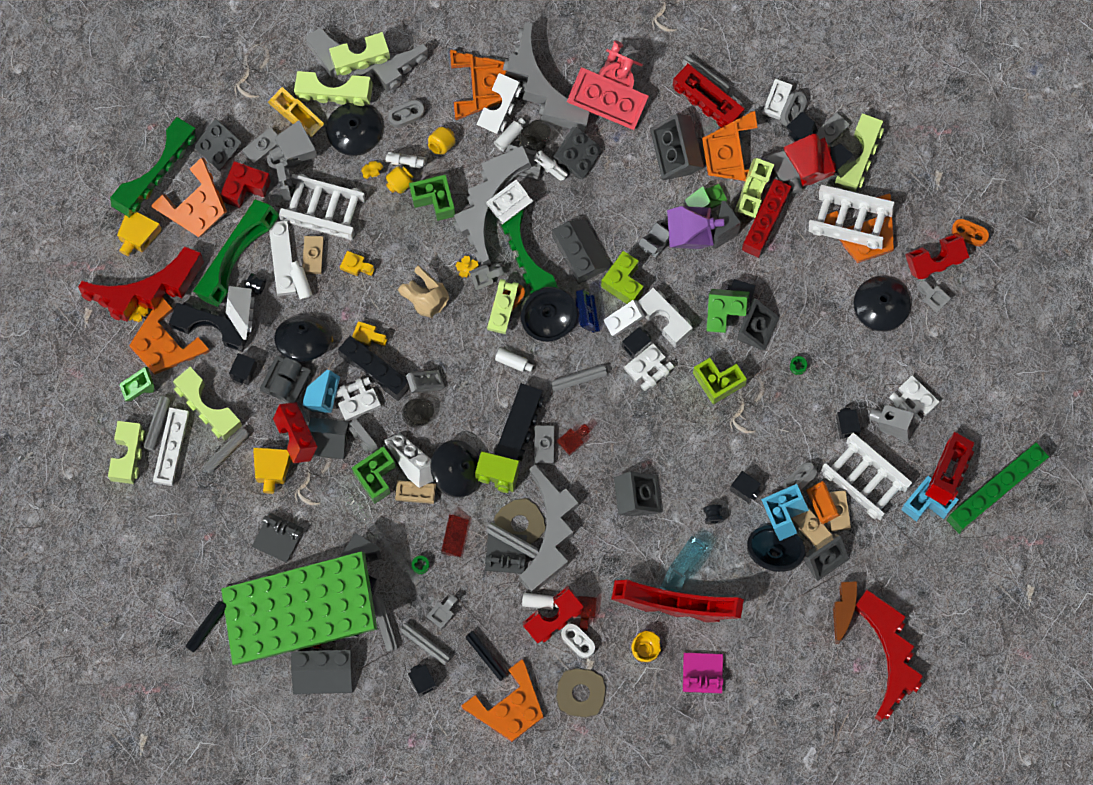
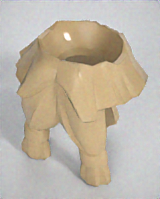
M418 265L414 272L425 281L427 287L422 288L412 280L409 284H402L398 291L401 296L413 303L415 310L420 316L433 318L436 313H440L447 305L449 294L443 283L437 282Z

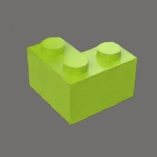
M622 251L601 280V287L626 304L632 300L638 301L643 294L644 286L631 277L638 269L639 261L625 251Z
M708 358L693 369V375L713 405L746 386L747 379L737 364L720 373L711 358Z
M481 451L475 472V477L478 478V481L486 484L493 482L495 488H498L497 490L503 493L514 492L519 474V461Z

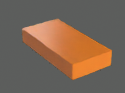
M821 481L806 490L822 524L840 516L825 482Z

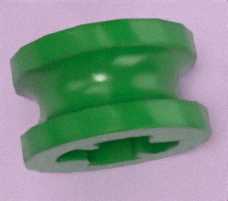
M801 356L794 357L790 363V371L795 375L805 373L807 368L806 359ZM797 362H801V366L804 368L802 369L800 367V369L797 370L795 369L796 365H794V363L797 364Z
M416 556L412 561L413 571L417 574H425L429 570L428 559L424 556ZM422 560L423 563H426V565L423 566L422 570H419L418 567H415V565H417L418 561Z

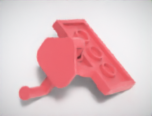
M615 40L612 49H606L609 52V56L605 66L601 68L598 74L581 67L566 102L634 130L649 96L633 89L634 77L631 68L633 63L641 67L643 64L619 54L620 49L624 45Z

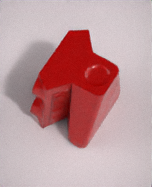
M812 134L784 147L787 157L800 176L802 186L812 185L834 175L836 164L831 159V149L825 137L819 139L817 134Z

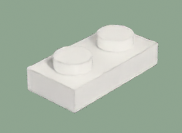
M775 79L762 114L780 120L781 112L793 85Z
M632 300L604 319V322L611 335L617 336L645 316L638 302Z

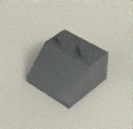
M630 471L614 477L618 515L640 516L662 513L657 475Z

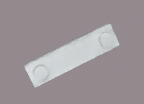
M287 220L275 222L269 232L277 296L296 294V287L290 272L293 269L291 266L292 253Z
M169 408L153 477L154 483L173 486L189 411Z

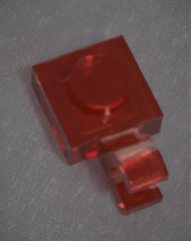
M583 424L576 432L570 428L557 440V443L571 456L584 444L581 438L585 437L590 432V429L586 424Z
M578 596L584 605L582 613L577 616L581 617L580 629L588 631L589 618H595L597 598Z

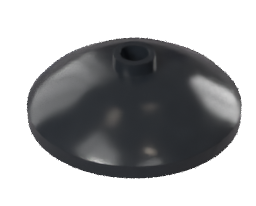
M346 103L332 112L327 121L326 133L330 144L338 152L349 156H358L368 153L378 144L382 135V123L379 115L366 104L364 106H357L353 103ZM352 122L356 123L355 126H350Z
M878 276L866 280L859 286L854 296L853 307L857 318L864 326L874 331L886 332L898 328L905 322L910 312L911 301L907 290L900 282L889 277ZM880 298H886L887 302H882Z
M544 287L534 291L525 299L520 311L521 324L526 333L536 340L545 342L555 341L567 335L577 319V308L573 298L566 291L556 287ZM548 307L549 310L544 312V308Z
M300 315L283 321L277 327L274 342L277 350L283 356L296 361H309L327 352L332 342V334L329 326L321 319Z
M450 440L438 446L432 455L430 464L432 478L437 487L446 495L455 498L466 497L475 492L481 483L475 477L479 461L478 453L472 446L460 440Z
M772 525L755 529L747 541V551L751 559L762 568L770 571L785 572L793 570L802 563L805 556L804 543L797 534L779 541Z

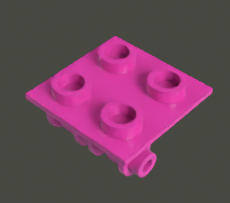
M684 653L683 692L722 694L723 654Z

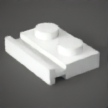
M515 180L489 199L486 204L503 225L530 205L533 200L530 199L519 182Z

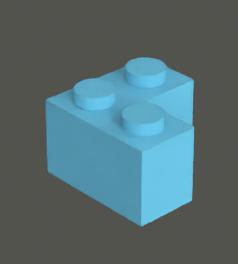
M927 476L901 510L916 522L928 508L942 519H945L959 499L955 497L953 501L949 500L945 506L926 496L925 493L931 481V477Z
M797 484L761 499L779 541L797 534L791 518L809 511Z

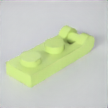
M500 279L487 330L506 334L519 283H508L506 280ZM504 289L511 291L510 295L503 294Z

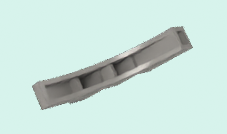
M525 22L523 29L520 28L517 39H520V44L515 46L514 54H510L509 60L505 59L503 70L506 71L505 76L523 82L521 90L524 93L523 100L541 104L539 114L542 115L541 122L569 129L577 126L584 132L589 111L566 102L568 98L554 89L542 75L532 51V24Z
M320 27L305 37L306 44L331 78L335 75L339 76L336 74L329 48L339 46V44L331 39ZM421 44L410 51L390 55V59L383 64L376 63L363 70H353L351 75L366 76L371 79L375 75L386 91L394 90L402 82V73H408L417 63L421 64L427 59L428 49L424 44Z
M523 146L482 163L483 170L480 172L486 182L467 189L470 194L467 196L471 208L454 215L456 221L453 224L457 233L461 231L463 236L468 235L471 246L475 245L477 252H474L478 263L482 262L483 265L488 266L492 264L486 241L487 222L491 209L486 202L503 190L519 174L532 168Z
M535 464L529 469V475L537 484L544 499L547 526L544 540L537 556L531 565L519 576V581L533 594L568 566L567 555L562 549L558 551V548L573 537L572 525L567 520L563 521V519L578 508L577 501L579 500L573 491L569 492L566 488L559 493L560 488L554 481L550 482L546 478L548 475L542 467L538 468Z

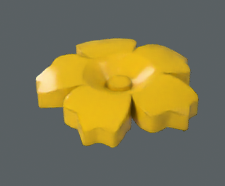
M371 161L361 169L364 179H368L370 176L377 177L383 165L380 162L377 163V161Z
M464 256L461 262H457L455 265L457 271H460L459 276L462 278H467L468 274L470 276L469 271L479 266L478 261L474 259L470 261L469 256Z
M138 304L129 321L133 319V321L139 323L142 321V316H146L149 313L148 309Z

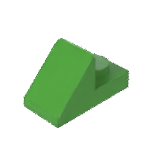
M720 184L706 190L704 187H701L685 199L688 207L711 209L721 205L722 201L727 202Z
M148 367L142 368L119 384L125 401H132L142 393L154 392V384Z

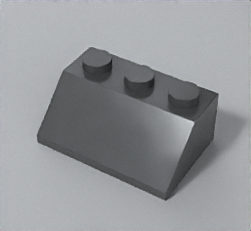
M675 114L650 128L662 180L688 176L704 168L692 116Z
M586 219L568 221L552 229V237L578 284L611 268Z
M351 650L291 651L293 695L352 693Z

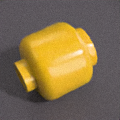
M438 127L428 137V147L435 154H446L455 144L454 132L449 128Z
M396 166L386 175L388 182L386 186L392 193L396 191L402 194L409 188V183L413 182L412 178L414 176L405 166Z

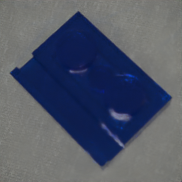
M585 290L576 291L577 298L575 302L579 309L580 316L578 320L580 326L588 331H592V333L599 332L600 327L594 295Z

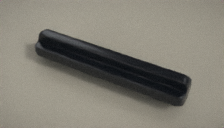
M222 601L216 603L186 644L188 650L191 652L197 650L225 612V603Z
M474 631L469 632L465 636L466 640L499 681L504 680L508 673Z

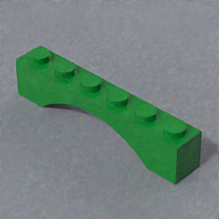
M176 117L166 129L165 149L157 164L140 178L122 183L110 197L111 207L129 218L133 213H137L141 203L145 199H149L155 186H159L162 183L164 175L167 172H171L177 159H181L184 156L186 148L194 144L196 140L195 127Z
M256 199L253 201L193 290L202 301L219 307L228 293L230 274L238 257L252 241L268 232L278 219L279 214L271 205Z
M523 209L506 223L501 224L504 235L508 234L510 238L508 244L511 251H515L517 254L515 258L519 268L522 267L524 270L522 275L526 285L530 284L531 286L530 294L544 287L558 288L553 275L536 265L523 246L520 234L524 216Z
M1035 443L948 516L947 521L958 534H961L1006 493L1040 468L1048 460L1049 456Z

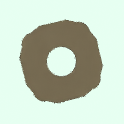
M525 498L514 500L505 505L494 517L495 525L511 534L527 535V543L529 544L537 541L545 532L542 514L535 504ZM522 515L527 518L529 524L525 531L517 532L512 528L511 522L514 517Z
M583 669L565 671L558 683L556 699L559 709L571 716L587 718L597 715L603 706L606 689L602 676L593 671ZM580 684L587 686L590 691L589 698L583 702L575 700L572 695L573 688Z

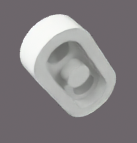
M568 624L563 627L561 632L562 640L579 657L589 658L594 654V642L577 625ZM569 632H573L575 636L573 638H569L567 634ZM582 646H587L589 650L583 652L581 648Z

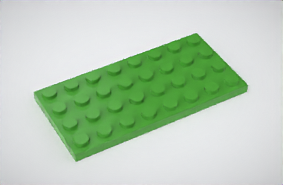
M362 551L221 589L223 603L226 604L224 611L232 665H240L377 630L365 552Z

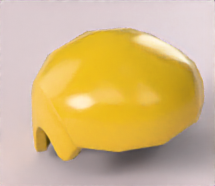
M643 631L633 639L631 650L636 660L649 663L660 654V638L654 632Z

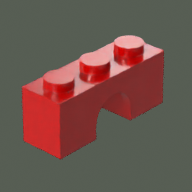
M954 233L940 239L941 251L933 258L930 257L929 251L923 247L905 254L911 275L917 279H925L931 273L946 270L948 266L963 263L965 259L969 258L964 238L958 233Z
M297 402L279 404L273 420L280 434H289V444L286 449L292 462L311 461L317 445Z
M569 586L553 597V601L559 608L555 616L550 618L544 617L537 610L523 621V627L537 644L541 641L543 643L551 638L553 631L556 629L561 630L567 625L568 619L572 616L575 618L582 613L583 602Z

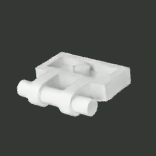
M388 152L386 162H392L393 165L406 164L410 165V167L421 168L426 165L427 157Z
M651 344L624 366V370L636 383L643 379L645 382L640 386L646 391L650 387L653 388L659 379L669 375V371L674 366L671 362H668L665 366L662 365L661 362L665 360V356L654 344ZM654 368L658 370L653 376L648 375Z
M913 376L899 387L898 391L902 394L901 397L895 392L889 397L894 402L893 405L895 407L914 413L916 424L922 420L918 415L919 412L926 417L939 404V401ZM907 399L915 406L913 409L905 403Z
M368 377L362 380L359 378L355 380V383L340 386L337 390L335 399L341 396L344 398V401L339 402L338 406L345 421H350L381 407L374 389L366 391L364 388L371 384ZM359 389L360 394L349 397L348 393Z

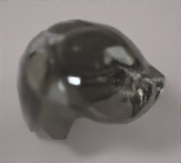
M541 120L532 121L524 126L521 134L518 135L519 146H524L529 150L544 148L550 139L551 129Z
M413 398L402 408V418L412 428L425 426L434 414L433 404L427 399Z

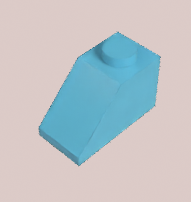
M326 370L306 388L302 406L312 412L332 413L340 376L330 370Z

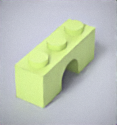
M383 32L365 37L366 49L360 54L352 53L347 43L329 48L336 74L347 75L353 70H363L370 65L376 63L383 64L389 60L390 54Z
M758 158L752 160L734 212L749 218L756 217L761 203L760 198L763 188L769 181L774 164Z
M117 421L114 440L119 445L127 446L128 452L123 458H111L108 472L110 481L134 484V479L138 478L139 467H137V461L141 460L142 456L140 444L145 439V430H143L141 424Z

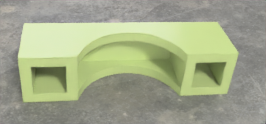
M297 71L294 93L297 99L304 102L317 100L320 103L330 101L341 105L353 103L357 106H364V104L370 105L373 83L370 77L352 75L344 85L330 88L319 82L315 72Z
M862 113L854 133V137L862 146V154L856 159L857 164L842 178L837 176L834 185L855 193L858 187H862L865 177H862L863 172H868L872 162L869 160L871 154H875L878 147L875 144L876 139H881L884 128L881 127L882 120Z
M191 367L173 381L175 385L174 391L180 397L184 396L188 400L186 404L191 410H197L200 413L199 418L205 425L209 423L213 427L211 431L218 439L222 437L226 441L242 427L241 421L228 407L216 410L203 404L201 395L205 384Z

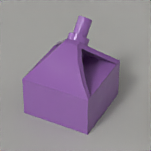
M680 206L667 210L670 248L702 249L713 246V229L725 226L724 219L712 218L711 208Z

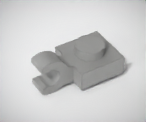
M496 263L490 268L487 265H483L469 271L474 288L478 290L493 284L492 278L503 275L504 271L500 263Z
M924 280L917 287L920 293L926 295L923 301L936 313L951 299L938 286L933 289Z
M451 595L444 605L438 602L426 617L442 630L454 616V613L450 610L459 602L458 599Z

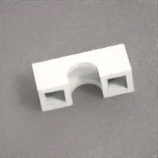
M499 73L492 91L500 94L502 105L497 110L483 108L476 125L496 134H499L500 131L503 132L507 124L505 118L507 114L511 115L515 106L512 102L521 93V83Z
M652 288L638 301V304L648 321L658 315L668 319L669 324L663 329L662 335L676 348L692 333V323L688 318H683L679 314V310L674 304L670 305L665 300L666 297L661 291H656Z

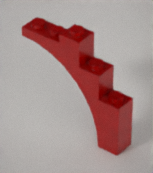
M184 246L178 256L164 269L139 282L127 285L104 286L81 281L78 288L84 299L96 301L102 307L108 308L112 318L128 322L138 304L145 309L155 310L165 293L172 297L183 298L204 264V260L200 252Z
M615 580L611 600L645 612L660 611L674 617H692L706 623L720 622L723 619H741L744 599L739 597H709L684 594L650 587L630 580Z
M866 590L856 604L855 611L864 617L875 630L887 659V688L882 705L874 717L881 722L883 718L888 720L894 711L891 708L895 702L899 704L905 696L902 691L910 695L912 691L917 692L923 684L920 681L923 676L904 663V661L908 663L914 655L911 652L914 646L895 633H900L906 624L903 621L906 617Z

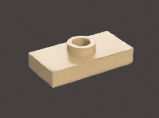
M304 236L302 267L305 274H322L323 236Z
M397 480L395 500L434 504L436 484L429 483L419 488L413 482Z
M846 490L829 492L840 516L830 521L831 532L850 530Z
M810 509L791 518L814 546L832 535Z

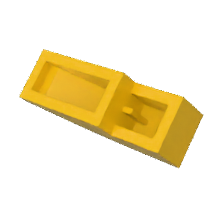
M283 87L268 101L274 109L292 124L300 120L307 135L311 138L324 125L300 100L295 99Z

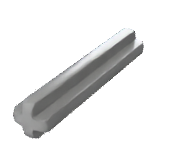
M687 55L683 59L682 64L684 66L687 63L690 64L724 93H727L730 88L729 84L691 56Z
M604 365L552 380L551 384L553 390L558 391L606 376L607 370Z
M160 396L143 445L145 450H154L170 403L168 397Z
M241 428L203 466L205 471L212 474L249 437L248 431Z
M490 523L486 528L487 533L529 557L535 559L537 556L538 548L494 523Z
M376 595L372 597L374 611L387 652L395 651L398 646L383 597Z
M403 624L400 631L439 662L445 665L450 660V655L410 624Z

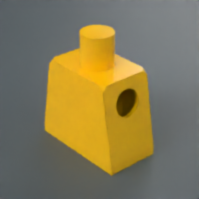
M138 212L133 213L130 218L125 215L117 234L119 240L123 242L119 251L126 256H129L133 249L144 252L161 232L160 224Z
M254 448L255 479L259 483H264L263 493L274 494L275 484L285 483L291 457L287 450Z

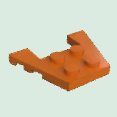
M450 50L451 68L471 67L473 90L472 101L454 102L455 120L480 112L483 108H490L502 103L500 94L492 91L498 74L505 75L506 71L503 70L504 62L486 57L479 58L473 56V54H462L455 50Z
M755 111L702 138L708 176L740 181L746 180L749 169H744L738 131L758 128Z
M200 158L190 168L201 185L177 208L166 194L161 195L151 205L152 208L198 237L203 236L227 213L220 193L214 185L213 176L209 173L205 158Z
M890 193L876 197L891 201ZM838 211L827 214L824 223L835 226ZM886 216L879 236L883 237L882 249H871L865 245L840 240L843 247L857 263L893 252L892 217ZM877 217L865 221L861 232L872 234ZM855 225L847 227V229L853 230Z
M164 298L161 299L155 310L152 309L129 345L154 375L173 368L184 361L195 359L194 357L210 352L209 348L199 337L182 349L159 324V322L173 312V308Z
M520 660L508 670L520 687L489 711L486 710L476 695L461 705L463 710L511 742L515 741L543 719L542 711L523 660Z

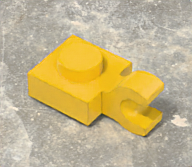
M349 251L346 252L340 265V270L358 276L359 272L372 276L375 271L374 265L364 263V257Z
M357 322L352 337L358 342L370 346L372 341L381 346H385L387 342L385 335L375 333L377 330L375 326Z

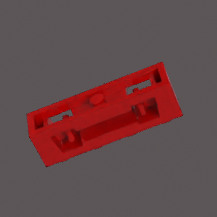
M687 63L674 77V90L679 94L685 95L692 105L700 107L707 117H712L716 120L719 127L722 128L744 116L745 109L690 64ZM696 84L700 86L699 89L721 106V111L717 109L718 106L696 89Z
M777 179L773 180L744 240L742 251L755 257H760L789 197L792 186Z
M956 432L952 434L941 454L926 490V496L945 506L949 500L953 501L958 494L956 488H959L964 479L961 475H964L969 467L967 461L969 462L974 454L972 450L974 446L973 441ZM959 459L957 463L954 465L950 477L948 478L947 476H944L943 479L940 480L942 476L946 473L950 461L953 460L956 462V460Z

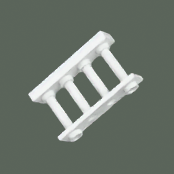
M292 174L291 179L293 184H296L289 208H281L280 221L287 220L289 224L353 240L355 233L350 223L357 201L365 203V194L357 188L347 189L310 179L304 174ZM303 187L314 189L308 211L305 214L298 213L296 210ZM321 192L332 194L325 217L320 219L315 217L314 213ZM339 196L350 199L344 220L340 224L332 220Z
M821 185L819 200L823 201L817 221L809 220V232L817 236L824 235L865 245L871 249H882L883 237L879 235L885 217L893 216L894 202ZM831 203L841 205L835 226L824 223ZM850 207L859 209L853 230L842 228L848 208ZM867 212L878 214L872 234L861 232Z
M852 433L846 442L848 449L831 467L825 463L821 471L827 480H833L868 510L867 513L873 519L881 520L885 514L881 511L882 508L898 490L906 492L912 482L856 434ZM854 453H859L863 457V461L845 480L837 471ZM873 465L878 473L859 492L852 486L853 482L868 466ZM883 478H888L893 482V486L874 505L866 497Z

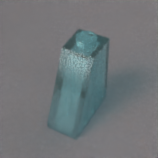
M691 536L669 567L660 588L680 593L703 558L708 546L701 540Z

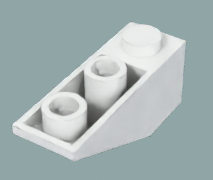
M229 286L226 314L243 340H246L247 332L251 333L252 321L249 320L253 318V309L250 308L254 307L255 297H251L252 289Z
M399 433L385 440L387 447L407 478L420 488L434 481L430 468L431 459L406 437Z

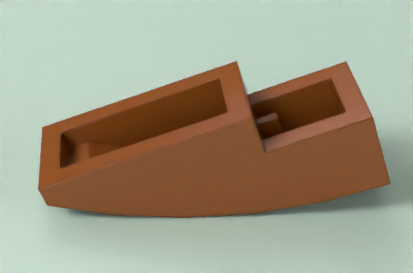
M841 582L839 586L840 601L833 604L835 644L841 642L852 620L856 606L857 582Z

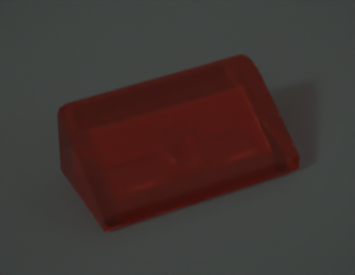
M449 514L441 549L442 554L461 558L469 520Z

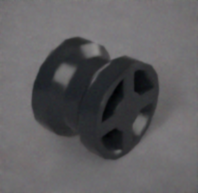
M251 273L245 288L252 289L256 295L260 296L265 288L267 279L264 277L259 278L256 274Z
M709 505L703 508V512L706 514L705 524L711 525L724 522V517L721 515L722 505Z

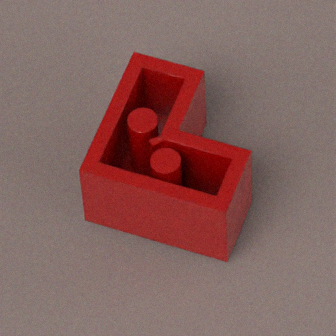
M234 161L220 193L222 201L240 208L247 192L265 197L271 183L270 175L267 172Z

